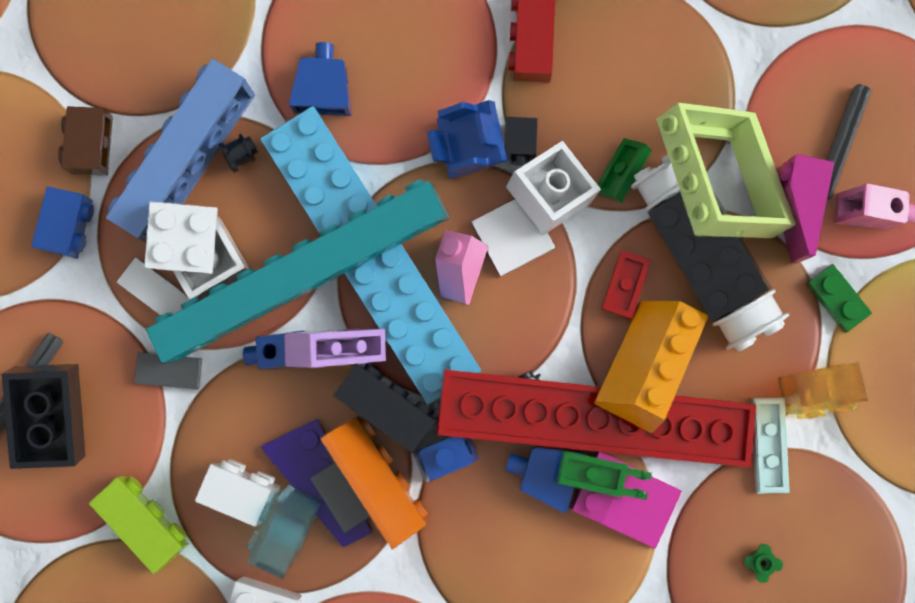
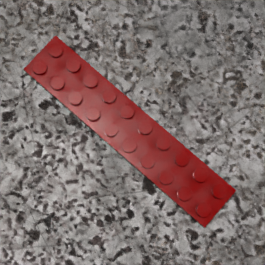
M443 369L437 435L751 468L756 404L675 395L665 420L653 433H650L594 404L601 389L598 386Z

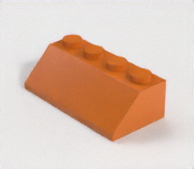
M355 417L320 439L393 550L427 524L424 517L428 515V512L419 498L415 501L411 498L407 491L411 486L403 473L399 472L396 474L390 463L394 460L384 445L379 448L373 439L376 432L370 422L366 419L362 421L360 417Z

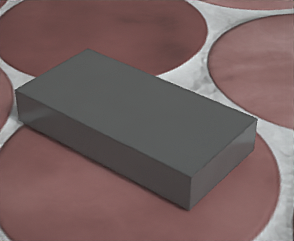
M138 352L134 384L199 389L202 358L183 357L176 362L162 364L157 354Z
M336 462L310 478L344 533L370 517Z

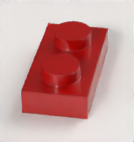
M624 250L620 251L601 310L629 320L632 319L651 263L650 259Z

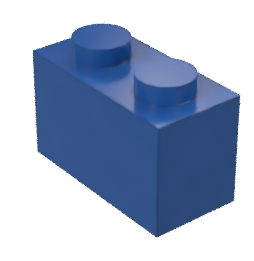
M47 186L31 247L44 252L78 259L79 252H82L86 245V235L84 233L87 222L91 221L94 214L93 200L84 194Z

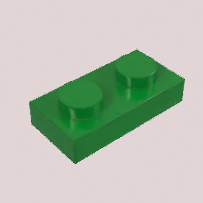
M623 138L597 183L601 189L598 195L622 203L635 181L634 175L640 172L652 149L645 143Z
M834 264L829 265L806 283L807 287L844 333L849 332L872 314Z

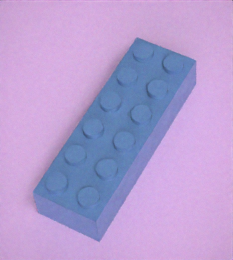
M213 58L208 65L205 64L200 68L196 76L197 82L191 91L187 90L182 95L179 101V109L173 117H169L164 122L161 128V136L156 143L148 146L143 156L145 160L138 170L135 169L130 173L126 180L127 187L121 196H116L108 207L109 213L106 216L108 220L145 243L147 242L150 201L183 205L219 151L218 144L225 142L255 96V93L244 77Z

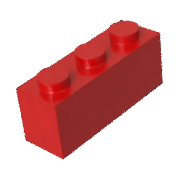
M511 0V11H517L516 22H510V41H515V52H509L508 71H514V81L550 82L553 69L555 0Z

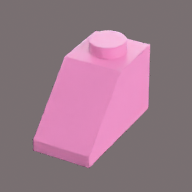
M445 230L435 259L440 297L466 305L470 304L488 249L486 244L473 236Z

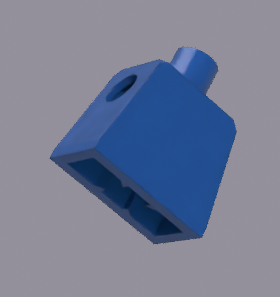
M318 42L315 46V58H300L289 101V106L293 113L301 114L314 106L319 115L351 116L347 68L344 60L333 59L334 45L332 43Z
M285 333L256 337V346L244 347L243 360L247 366L258 364L259 369L263 370L294 368L288 367L285 364Z
M453 436L413 453L424 482L433 481L473 464L479 459L471 438Z
M531 446L528 458L510 453L505 471L522 476L519 489L561 512L567 513L575 487L556 483L563 450Z

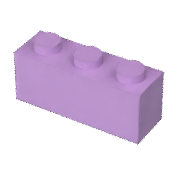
M359 328L285 333V364L288 367L313 368L386 361L385 329Z

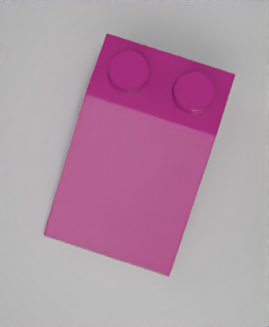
M795 154L788 161L784 162L779 169L776 168L796 225L783 232L792 263L798 264L816 256L834 162Z
M595 451L592 456L595 458L626 464L603 452ZM626 475L624 487L644 490V492L648 493L647 500L624 495L621 498L581 488L577 489L569 506L573 511L655 549L682 492L652 476L651 480L647 479L645 481L630 475Z

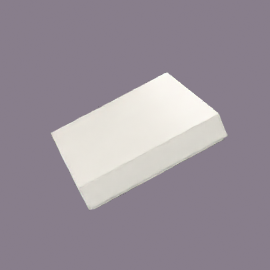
M515 199L472 221V225L481 242L488 246L487 253L500 277L556 248L549 234L543 235Z

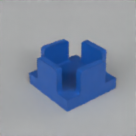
M487 100L479 104L461 102L437 111L439 118L436 120L439 131H428L427 136L433 161L446 164L449 178L456 179L508 162L495 101Z

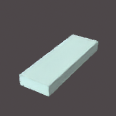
M785 398L751 399V404H756L753 437L755 493H790Z

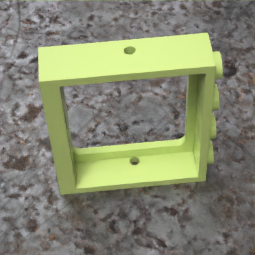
M677 103L656 119L695 236L774 238L796 225L755 112ZM694 137L727 140L731 144L757 217L721 215Z

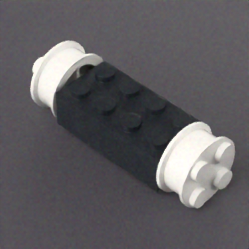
M668 154L661 159L662 165L652 169L647 167L635 174L636 182L631 185L632 190L638 189L647 204V207L644 209L645 212H648L713 322V327L719 326L729 344L726 346V349L729 350L735 347L736 351L740 352L753 345L754 341L757 340L755 336L762 332L767 337L782 329L783 325H785L783 320L790 315L788 312L782 313L772 296L776 291L774 289L770 290V284L742 237L695 236ZM713 191L721 215H728Z

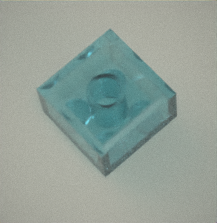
M290 485L281 494L276 492L271 502H267L260 515L259 521L263 523L259 530L253 533L247 545V549L251 550L247 563L283 579L299 556L323 501Z

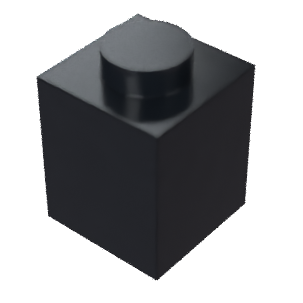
M506 117L504 147L510 164L523 166L535 159L538 118Z

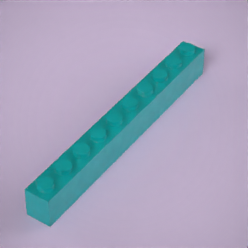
M422 179L407 185L405 187L406 192L395 198L394 195H389L377 201V208L367 213L365 210H360L348 217L349 222L338 228L337 225L329 226L319 233L320 238L312 242L307 239L291 247L293 252L284 257L278 254L268 258L263 262L265 267L257 271L249 269L236 276L237 281L228 286L226 283L213 287L208 291L210 294L208 297L202 300L194 298L181 305L182 310L173 315L171 312L158 316L154 319L155 324L145 330L161 363L176 362L450 219L434 185L429 181L423 183Z

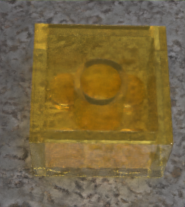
M859 362L778 377L782 398H785L786 414H796L797 419L826 416L825 409L828 410V413L858 409L857 403L868 401Z

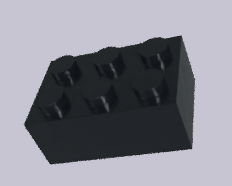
M366 363L364 367L355 364L333 396L408 451L414 453L437 422V420L432 418L435 411L421 401H418L416 405L406 399L410 393L394 382L388 386L381 381L384 374L370 364Z
M79 365L14 366L2 373L10 469L76 466L86 456Z

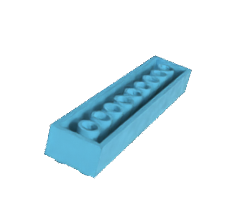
M314 106L260 138L319 233L332 225H337L338 228L349 222L348 217L360 210H365L367 213L377 208L376 203ZM402 244L345 273L379 329H385L387 342L427 405L440 398L443 369L480 373L482 371Z

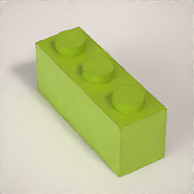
M127 475L116 477L89 505L154 575L163 570L189 545L184 539L187 535L178 524H171L163 516L165 510L157 501L153 499L150 501L142 493L144 488L137 479L132 476L128 478Z

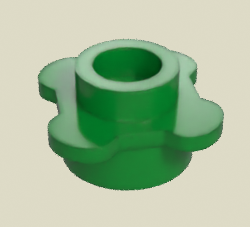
M767 544L759 545L758 550L753 551L744 559V565L756 574L755 578L760 583H766L771 574L775 571L779 572L783 568L782 560L776 558L771 553V547ZM765 560L766 565L761 566V561Z

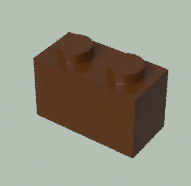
M67 106L66 115L62 117L61 129L64 134L63 146H60L58 152L61 168L71 174L108 176L113 115L104 108Z

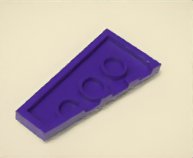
M315 419L261 446V448L341 546L345 547L371 534L372 530L366 519L344 533L310 478L335 463L320 439L326 433L319 419Z

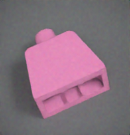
M864 184L838 193L835 224L888 229L904 225L907 222L915 223V204H909L910 195L906 191Z

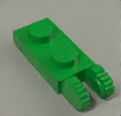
M563 450L556 483L621 498L624 495L647 500V492L637 488H625L624 484L626 475L646 481L647 479L651 480L652 473L629 468L627 464Z

